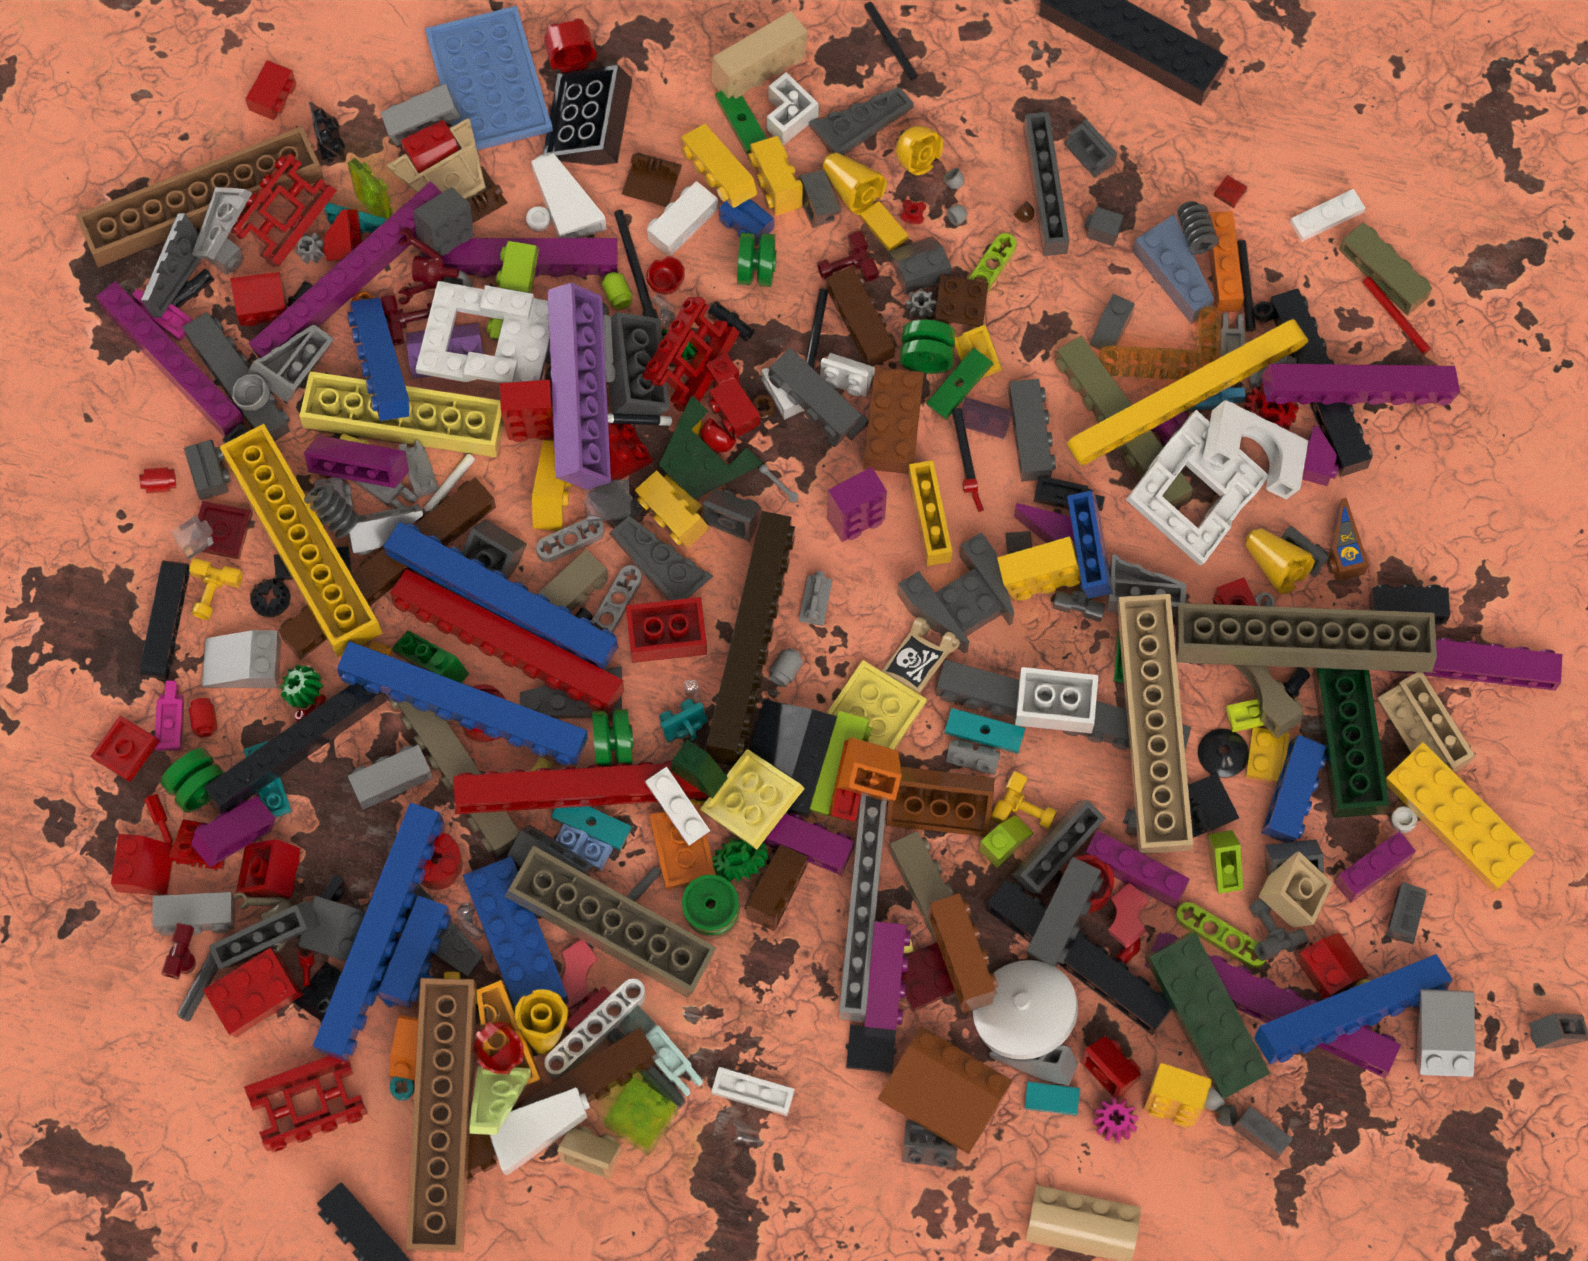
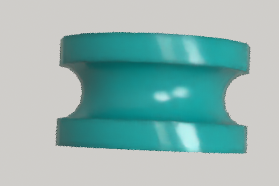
M394 1077L389 1087L393 1097L399 1101L411 1098L415 1089L411 1079ZM399 1082L402 1085L403 1082L407 1083L408 1091L403 1094L402 1091L401 1094L397 1093L396 1085Z

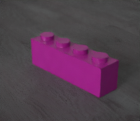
M318 435L304 451L308 472L396 488L409 472L406 452L403 450Z
M794 813L784 814L763 841L766 846L776 850L780 844L808 856V863L840 876L843 875L854 849V841L851 840L850 836L841 832L835 834L827 831V827L814 822L813 825L803 821L804 819Z
M1098 830L1085 852V855H1094L1099 860L1107 863L1111 867L1115 878L1126 884L1130 882L1138 890L1174 909L1190 878Z
M875 921L865 1027L896 1030L897 1024L902 1025L903 1009H898L899 998H905L906 983L901 982L902 972H907L908 956H903L904 946H910L911 930H906V924Z

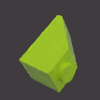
M1015 815L992 830L980 842L979 851L998 868L1033 836L1034 832Z
M1234 831L1208 834L1209 857L1218 894L1244 890L1241 847Z

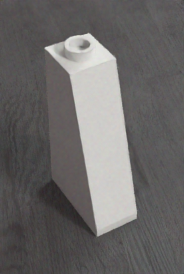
M554 153L538 156L535 160L531 161L533 175L558 238H583L607 230L604 214Z
M574 1088L511 1111L498 1134H490L502 1172L505 1175L511 1174L588 1117L586 1109L590 1108L585 1093L580 1094L578 1089Z

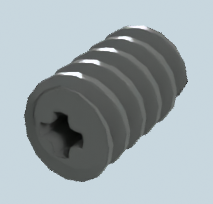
M1195 201L1182 204L1178 208L1177 215L1190 248V253L1199 255L1213 249L1219 240L1213 228V222L1211 221L1207 206Z
M322 483L314 487L304 497L306 504L311 503L310 509L312 511L318 509L316 516L319 518L324 517L322 520L323 524H330L329 530L331 532L336 531V538L346 536L358 522V514L352 511V507L346 504V500L340 497V493L334 490V486L331 483Z

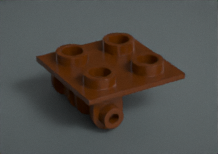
M641 153L633 154L631 158L632 166L622 195L667 207L682 165Z
M483 166L481 170L486 191L479 192L477 196H472V199L468 201L471 206L472 223L507 204L506 199L502 195L501 187L494 184Z
M941 274L935 319L948 325L954 322L976 327L982 326L989 283Z

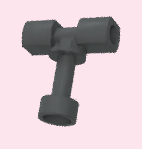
M1080 582L1078 591H1073L1072 594L1057 590L1052 608L1067 613L1072 609L1085 613L1084 618L1101 622L1106 604L1091 600L1092 598L1088 599L1082 588V582Z
M1262 899L1255 901L1249 906L1253 917H1260L1269 932L1266 940L1259 941L1254 948L1257 957L1261 961L1277 957L1280 951L1284 949L1288 952L1302 949L1309 942L1307 934L1303 929L1286 933L1284 928L1278 929L1269 913L1271 908Z

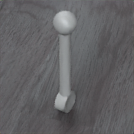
M762 464L759 467L760 473L766 474L789 496L788 499L791 503L798 501V494L791 492L769 471L767 465Z

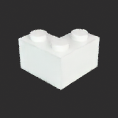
M787 72L769 86V101L777 109L767 116V131L773 137L778 135L784 146L809 125V121L818 118L819 103Z

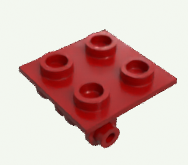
M183 819L169 858L172 861H176L178 865L191 864V867H195L196 863H198L199 868H203L205 864V868L214 869V871L223 869L225 859L210 867L191 845L195 834L194 831L203 822Z

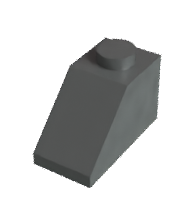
M1113 294L1100 318L1090 346L1112 356L1133 316L1135 303Z
M1554 1013L1529 1023L1531 1039L1537 1049H1552L1588 1041L1587 1027L1581 1014Z

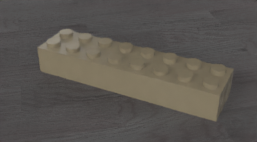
M534 845L504 896L686 998L694 992L717 948Z

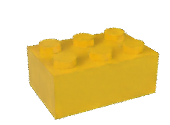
M1070 536L997 558L1003 584L1014 600H1027L1033 594L1040 592L1043 594L1051 593L1058 587L1064 585L1068 587L1075 586L1081 581L1076 546Z
M1160 1063L1152 1080L1143 1110L1148 1111V1115L1154 1118L1163 1119L1166 1117L1174 1120L1173 1123L1178 1126L1188 1128L1190 1125L1194 1127L1204 1108L1212 1079Z

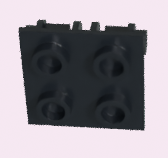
M309 102L314 120L313 127L322 159L327 163L333 162L336 156L345 160V144L338 132L340 126L337 119L325 112L323 108H319L314 103Z
M1217 773L1190 785L1188 783L1193 838L1239 819Z
M325 962L310 980V985L304 987L302 990L303 995L294 1000L293 1003L322 1023L342 972L328 962Z

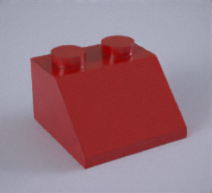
M444 119L401 140L404 155L408 156L418 173L425 171L460 150Z
M280 272L230 278L236 315L240 326H255L258 323L264 322L272 323L287 309L286 292Z
M118 834L111 885L115 891L157 896L168 895L173 864L169 854L173 845L146 836Z
M278 839L247 845L244 849L236 893H243L255 898H291L295 888L294 881L300 862L301 848Z
M1340 932L1314 943L1301 951L1296 959L1323 1000L1342 993L1353 987L1359 980L1369 977V974Z
M1104 1036L1084 1050L1080 1062L1106 1091L1118 1100L1140 1080L1142 1074L1139 1071L1141 1069L1133 1059L1130 1058L1128 1060L1121 1053L1123 1050L1114 1039L1109 1040Z

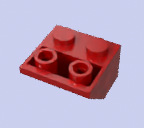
M608 423L611 481L622 480L652 463L653 459L648 453L647 447L642 444L632 425Z

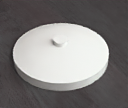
M1034 960L1010 963L994 972L998 988H996L997 994L994 995L993 1004L973 1010L974 1023L983 1042L999 1055L1012 1059L1037 1058L1059 1047L1072 1032L1078 1016L1077 996L1067 976L1058 968L1048 963Z

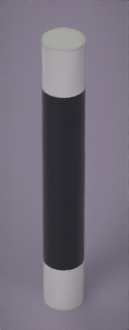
M608 413V423L671 426L672 417Z

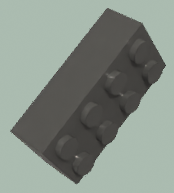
M616 312L611 316L612 364L615 368V379L609 382L612 414L661 416L670 408L667 382L663 386H654L651 384V380H645L642 377L646 370V365L653 358L659 343L662 341L659 318Z

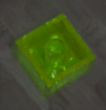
M633 1077L603 1121L605 1128L649 1156L677 1116L678 1106Z

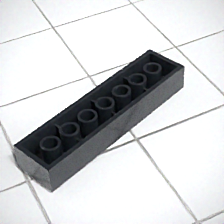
M1041 0L1040 17L1200 106L1225 72L1228 56L1127 0Z

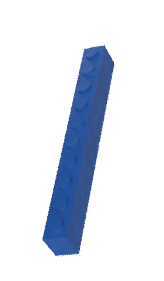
M399 521L384 544L385 553L390 558L605 670L618 649L616 636L609 630H599L594 627L590 620L584 617L579 619L573 616L572 612L561 605L557 607L551 604L547 597L542 594L535 595L529 592L528 588L522 583H512L507 580L503 573L497 570L493 572L488 570L479 560L474 558L470 560L464 557V554L455 547H450L449 549L442 545V542L435 536L429 535L427 537L420 533L421 531L412 524L408 523L405 525Z
M350 641L337 666L339 677L345 683L350 685L358 683L365 686L364 688L371 693L378 694L382 692L395 702L402 703L405 701L411 703L412 707L419 711L426 712V710L435 712V715L443 720L449 721L451 718L459 721V724L467 729L473 730L475 727L483 730V733L491 738L496 739L499 736L507 739V742L515 747L523 745L531 748V751L539 756L547 754L555 757V760L563 765H569L570 763L577 765L588 739L587 730Z
M409 803L313 1043V1047L318 1052L347 1061L349 1055L352 1056L357 1048L358 1042L356 1038L359 1030L362 1031L366 1025V1012L368 1007L374 1004L377 997L376 987L379 981H383L387 971L385 964L388 957H392L395 952V939L398 932L401 933L405 927L406 918L404 916L407 909L411 908L414 904L416 897L414 891L417 884H421L424 879V866L426 861L430 860L433 856L435 838L440 836L443 831L444 822L438 811Z

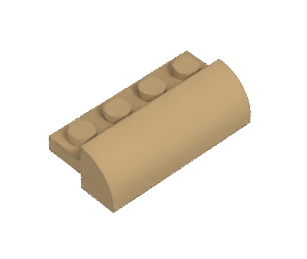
M1416 672L1399 682L1397 687L1378 697L1379 703L1411 753L1424 742L1454 773H1457L1474 760L1475 755L1423 672Z
M1036 1185L1025 1241L1116 1261H1132L1138 1236L1141 1207Z

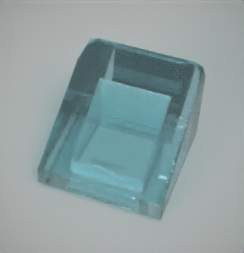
M638 1005L619 1024V1027L626 1035L639 1027L646 1035L656 1027L655 1022Z

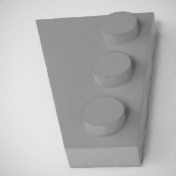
M215 187L192 253L193 256L199 259H215L252 192L239 188Z

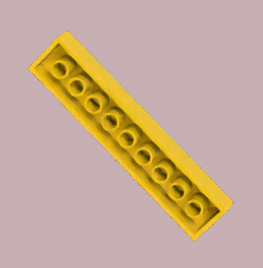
M265 424L219 446L226 463L336 656L343 655L349 641L362 645L383 634L378 620L325 528L316 516L315 511L310 509L311 504L304 502L305 494Z

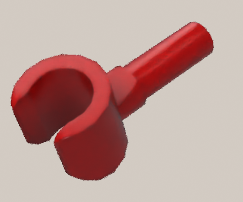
M973 478L964 479V493H972L978 512L984 511L978 494L977 480Z
M300 949L297 955L299 965L303 970V985L309 986L310 967L315 963L313 951L310 950V954L303 957Z

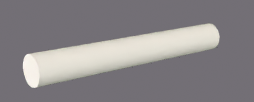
M467 454L422 509L424 513L438 507L439 502L446 497L475 461L472 455Z

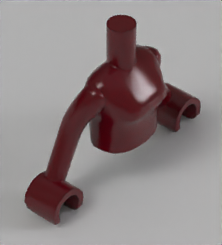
M403 227L398 233L404 234L407 237L399 239L398 243L400 245L410 243L430 256H415L413 259L412 279L413 281L424 283L413 288L406 286L398 291V293H403L407 296V298H400L398 302L406 305L414 294L429 289H436L438 281L443 282L444 277L458 278L459 268L445 267L439 253L415 238L410 228Z

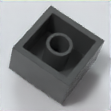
M453 187L413 211L417 239L434 249L440 256L448 254L452 249L467 242L474 236L470 203Z

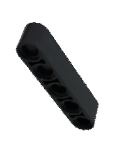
M163 560L161 563L141 659L140 675L142 677L165 680L169 677L189 580V563Z

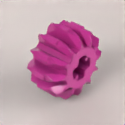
M1112 1097L1111 1106L1103 1100L1101 1102L1102 1109L1096 1108L1094 1112L1098 1118L1093 1120V1125L1101 1126L1096 1133L1101 1135L1106 1132L1105 1141L1107 1142L1111 1136H1114L1115 1142L1120 1143L1121 1135L1124 1139L1129 1140L1131 1137L1130 1132H1136L1137 1126L1133 1123L1137 1122L1139 1118L1137 1115H1130L1135 1110L1133 1105L1127 1109L1125 1108L1126 1099H1122L1119 1105L1117 1104L1116 1097ZM1113 1115H1116L1117 1120H1121L1119 1125H1115V1122L1111 1120Z

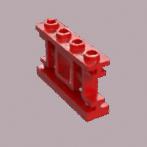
M293 154L281 155L273 165L276 169L271 175L266 174L260 181L259 186L261 188L256 194H251L245 209L240 213L230 231L237 235L239 239H244L248 232H251L262 241L266 247L259 255L265 258L266 262L272 267L280 266L337 191L331 185H326L322 179H317L313 186H311L298 176L295 171L302 163L296 160ZM290 165L285 175L295 183L289 191L285 190L281 185H276L271 191L272 186ZM302 189L311 196L320 190L302 215H300L306 206L296 199V196ZM278 194L295 207L283 224L266 211ZM261 203L256 213L265 219L262 226L258 229L249 222L241 228L255 208ZM273 227L281 233H286L290 227L291 229L271 253L276 243L266 235Z
M688 297L683 302L680 312L670 324V329L659 343L656 353L646 365V370L642 375L645 380H651V384L654 386H663L667 382L675 390L670 401L674 403L673 407L679 412H684L692 396L699 402L702 400L713 380L706 364L724 353L728 354L740 334L735 327H728V323L725 321H715L714 324L710 323L704 317L709 305L705 303L706 300L702 297ZM694 322L699 326L696 333L690 329ZM706 334L712 337L709 344L703 341ZM688 342L698 350L691 364L681 357ZM670 362L676 366L673 373L667 369ZM683 373L689 377L686 384L680 381Z
M329 1055L244 1086L252 1110L266 1108L272 1128L259 1133L267 1151L277 1152L287 1147L288 1143L296 1140L298 1143L305 1142L313 1137L312 1134L321 1131L323 1133L332 1132L338 1128L337 1125L348 1122V1124L359 1122L363 1119L364 1115L368 1114L361 1095L348 1099L342 1078L354 1074L349 1058L347 1061ZM333 1072L338 1086L323 1091L318 1078ZM316 1088L323 1109L298 1118L291 1097ZM283 1091L287 1105L272 1109L268 1096ZM341 1096L346 1110L331 1115L327 1101ZM291 1115L296 1128L281 1134L276 1120Z

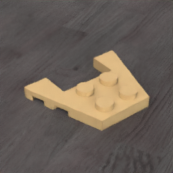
M469 118L450 128L461 150L425 171L418 173L406 154L387 164L393 174L417 193L430 181L442 193L453 187L467 201L472 199V196H477L479 192L486 191Z

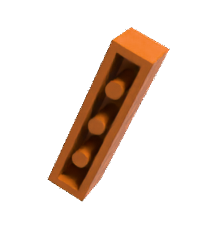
M1233 211L1209 212L1213 228L1219 240L1218 244L1209 250L1216 313L1241 311L1244 295Z

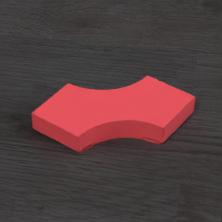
M1130 882L1111 898L1117 914L1115 921L1108 928L1110 935L1126 948L1146 932L1144 926L1140 923V915L1143 908L1148 904L1147 897Z
M582 939L561 952L566 964L565 973L561 981L569 1000V1004H566L568 1010L583 1002L584 997L589 993L586 985L587 975L590 968L598 961L590 947Z

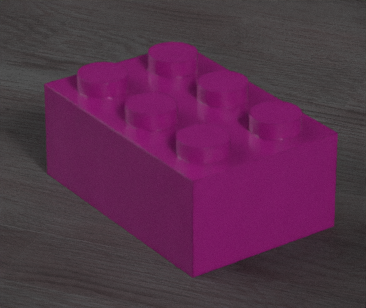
M872 467L828 489L827 519L841 542L847 539L854 540L862 534V531L868 528H877L885 520L887 490Z

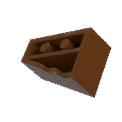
M781 844L777 851L772 850L767 860L768 867L764 873L760 874L756 883V889L748 898L744 908L747 910L748 920L774 932L808 865V856Z

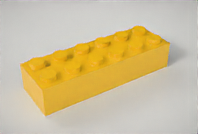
M1424 742L1386 777V786L1493 892L1499 889L1535 853Z

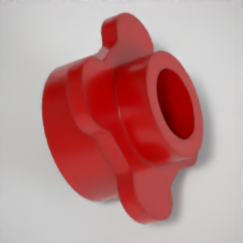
M905 200L902 205L904 210L900 215L901 220L909 224H921L924 221L923 211L926 210L925 203H914L911 200Z

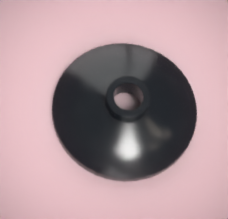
M1213 730L1207 733L1199 744L1198 759L1201 766L1211 775L1217 773L1219 778H1229L1239 774L1248 762L1249 749L1247 743L1238 733L1232 732V730ZM1220 748H1228L1229 753L1223 754L1220 751Z

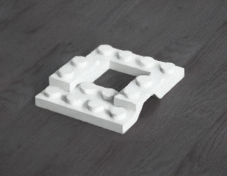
M438 281L416 365V373L462 382L481 379L500 384L541 380L550 345L548 301L535 299L533 294L486 285L484 289ZM457 311L503 320L495 356L468 352V355L447 352Z
M1195 410L1148 467L1149 470L1126 498V501L1201 566L1230 530L1232 521L1243 506L1265 483L1268 474L1240 449L1238 458L1225 469L1204 460L1203 455L1210 422ZM1185 465L1219 495L1204 515L1205 519L1198 528L1162 496Z

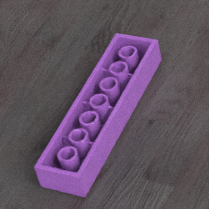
M570 282L548 290L555 472L557 479L588 490L611 483L603 307L601 295Z

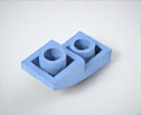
M563 824L555 839L564 847L593 864V868L602 871L613 850L611 845L591 838L586 832Z

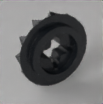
M275 578L263 579L262 582L254 585V589L250 593L252 608L256 613L264 617L278 616L290 604L291 596L289 589L284 582H280ZM272 589L274 596L278 598L271 599L269 604H267L266 598L262 596L268 595Z

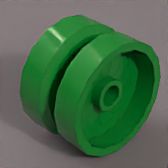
M741 232L737 285L750 286L753 282L754 271H757L758 285L772 287L777 257L775 234L763 233L760 237L759 248H756L755 234Z
M924 319L908 322L903 326L901 365L911 371L924 372L926 374H936L950 370L953 367L954 351L952 349L955 346L956 331L952 326L936 320Z
M628 709L614 711V726H609L606 711L592 712L596 765L609 767L612 763L611 750H616L617 763L633 764L632 748H634L632 725L629 723Z
M205 748L192 750L175 761L167 769L160 782L170 796H175V802L185 813L196 811L209 803L205 796L204 787L225 773L219 765H213L214 759Z
M714 874L702 875L691 881L682 897L684 917L689 926L698 934L707 937L721 936L730 931L738 921L740 914L738 894L733 884L724 877ZM710 902H715L714 908L710 909L706 906H709Z

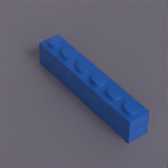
M380 298L351 301V312H347L349 327L353 326L354 328L352 329V338L354 343H358L356 346L358 360H363L361 362L363 377H368L366 379V388L368 394L373 395L371 397L373 412L377 411L380 421L409 417V397Z

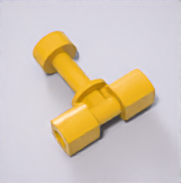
M194 558L189 572L191 576L203 579L206 587L200 603H194L191 614L202 620H210L213 612L210 603L216 588L221 589L223 584L239 588L243 579L242 571L224 566L223 569L215 568L211 562Z
M1014 771L1006 786L1007 792L1003 800L998 801L991 814V819L1001 824L1008 819L1012 811L1017 813L1020 809L1040 819L1039 825L1049 829L1057 814V810L1049 806L1046 810H1043L1025 801V794L1021 792L1028 778Z

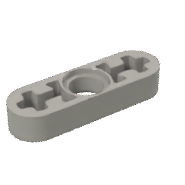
M589 517L540 539L536 545L538 558L543 562H552L601 540L605 533L602 520L597 517ZM593 525L597 528V533L593 534L592 531H589V526ZM580 529H582V533L585 536V539L583 540L581 537V533L579 531ZM568 534H574L578 540L573 545H567L563 541L564 537ZM558 539L560 542V546L562 548L561 550H559V546L556 543V540ZM548 545L549 548H552V553L548 554L544 551V546Z

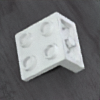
M830 353L828 359L822 358L820 376L834 389L840 388L853 396L861 395L867 397L874 378L875 367Z

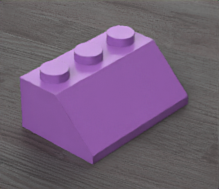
M479 323L453 326L447 352L468 355V352L483 354ZM425 331L406 333L412 379L432 377L416 373V365Z

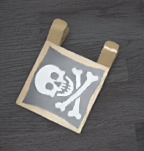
M922 617L915 619L911 632L882 670L883 673L918 693L922 691L947 655L957 649L960 641L955 638V634L947 632L943 636L940 647L921 638L930 631V625Z

